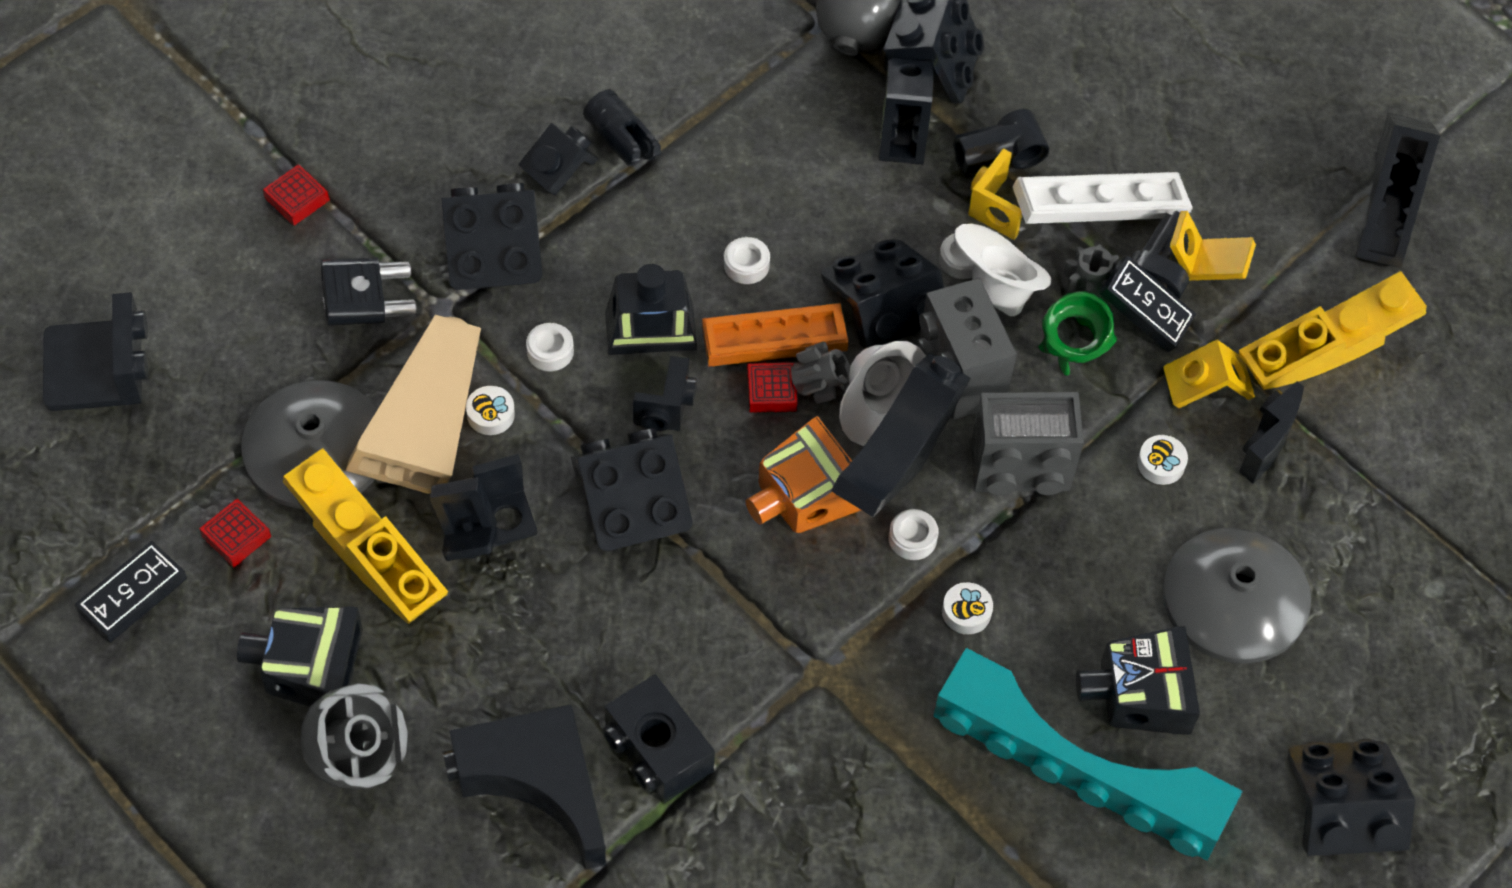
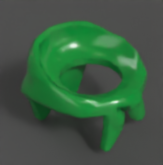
M1085 291L1066 294L1054 302L1042 319L1044 338L1038 347L1040 351L1058 357V364L1062 373L1068 376L1070 374L1069 361L1075 363L1089 362L1109 351L1117 342L1114 334L1113 314L1109 306L1095 294ZM1068 317H1076L1077 322L1089 328L1095 338L1089 345L1083 348L1069 347L1058 337V325Z

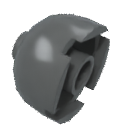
M817 0L816 15L818 26L824 35L834 43L833 47L843 54L856 56L859 52H871L885 46L901 0Z
M357 683L329 691L310 706L301 726L300 746L305 762L317 778L332 787L359 790L384 783L392 776L389 774L394 770L396 763L403 761L406 754L408 731L403 713L397 704L390 705L388 700L379 694L384 691L376 686Z

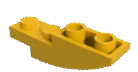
M1402 271L1327 311H1324L1319 306L1239 349V355L1263 390L1282 387L1296 381L1299 382L1320 375L1383 346L1385 336L1426 315L1427 306Z
M323 448L283 476L285 486L313 518V527L360 580L406 623L409 624L448 595L447 589L386 516L381 519Z

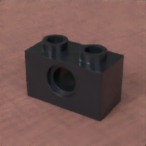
M656 674L605 705V727L602 731L608 744L617 754L625 752L634 764L632 772L641 788L648 794L654 791L663 804L714 772L715 750ZM650 736H660L668 742L661 747H650L643 741Z

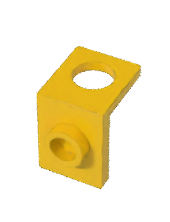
M1003 149L989 168L982 166L975 175L971 184L972 195L968 215L1015 240L1018 236L1022 219L1021 209L995 195L1007 178L1012 154L1008 150ZM989 207H995L1003 211L1007 215L1009 222L998 220L993 216Z
M1188 211L1180 212L1170 243V248L1179 265L1186 270L1189 281L1245 279L1256 246L1252 237L1202 239ZM1185 232H1187V235H1188V251H1187V253L1185 252V249H1184V234H1185Z
M1215 340L1163 367L1173 405L1177 408H1182L1225 386L1230 387L1248 400L1255 397L1245 362L1239 354L1219 340ZM1232 365L1235 367V369H1236V371H1237V373H1238L1239 379H1238V377L1236 376V374H1235V372H1234V370H1233Z

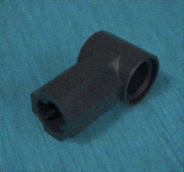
M1017 109L1009 112L998 121L997 125L955 135L953 141L957 165L960 171L965 172L966 175L978 172L982 166L989 168L1003 149L1012 153L1010 163L1018 169H1027L1038 165L1050 152L1049 145L1033 112L1029 109Z

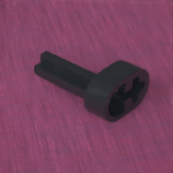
M1174 211L1172 215L1165 213L1144 249L1134 252L1130 258L1180 299L1189 284V276L1181 265L1169 260L1173 253L1170 243L1180 215L1179 211Z

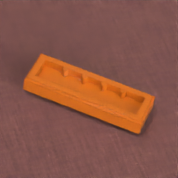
M841 303L702 319V333L708 367L796 357L797 353L804 351L807 347L823 341L826 342L828 351L838 349L841 352L848 351L849 342Z

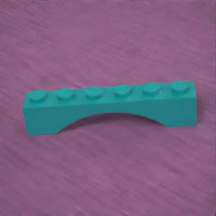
M968 648L964 650L937 698L933 717L939 719L947 730L957 735L967 734L981 741L994 755L1003 759L1013 758L1030 767L1038 778L1049 783L1058 782L1076 791L1079 798L1087 804L1098 808L1106 807L1123 816L1125 822L1131 827L1142 832L1152 831L1169 840L1172 847L1177 851L1190 857L1199 856L1208 861L1243 792L1197 767L1175 770L1139 769L1112 763L1082 750L1060 736L1036 713L1022 694L1012 671Z

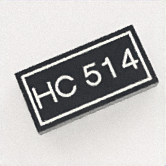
M1129 256L1119 260L1099 293L1167 352L1177 348L1196 316L1192 309Z
M150 541L77 601L75 607L78 613L111 643L187 580L185 571L153 541Z

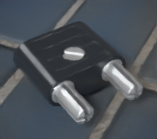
M378 257L321 260L323 303L327 326L385 323V317L415 316L417 307L413 299L384 301L381 279L409 278L411 275L410 263H379Z

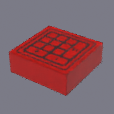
M299 164L263 189L265 199L293 226L329 201L328 191Z
M795 362L748 364L749 413L797 411V390L791 376L792 366Z
M238 498L199 528L202 538L233 568L271 538L270 529Z

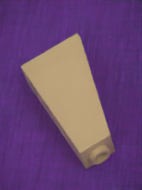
M435 314L359 439L347 463L346 471L428 494L431 492L432 485L449 482L453 473L481 331L480 327L467 324L464 320L457 317H442Z

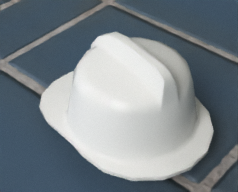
M962 224L955 229L954 239L958 248L974 263L972 280L981 279L995 308L1009 316H1016L1022 311L1034 291L1044 290L1050 286L1051 276L1048 272L1026 257L999 233L976 224Z
M893 341L886 345H874L866 348L855 357L849 371L850 385L841 401L839 414L842 431L850 441L865 446L894 403L914 366L926 357L919 346L908 341Z

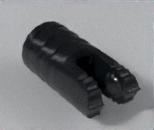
M611 89L603 90L593 96L586 104L583 111L584 118L626 165H635L636 162L640 161V154L641 157H644V160H652L662 154L661 145L658 140H656L641 120L634 115L632 110L626 106L624 101L618 97L615 91Z

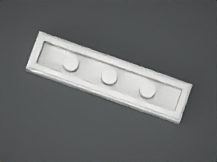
M1178 172L1018 177L1012 187L1026 224L1162 219L1165 213L1170 215L1174 211H1188L1190 213L1193 209Z

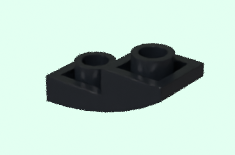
M1298 381L1283 393L1280 390L1274 391L1260 408L1263 416L1256 433L1250 437L1242 449L1246 455L1239 471L1252 484L1271 466L1288 437L1303 396L1304 386Z

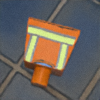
M818 416L811 419L760 462L758 483L762 490L745 501L751 517L759 525L781 514L794 532L802 533L861 511L831 491L838 476L848 467L852 460Z

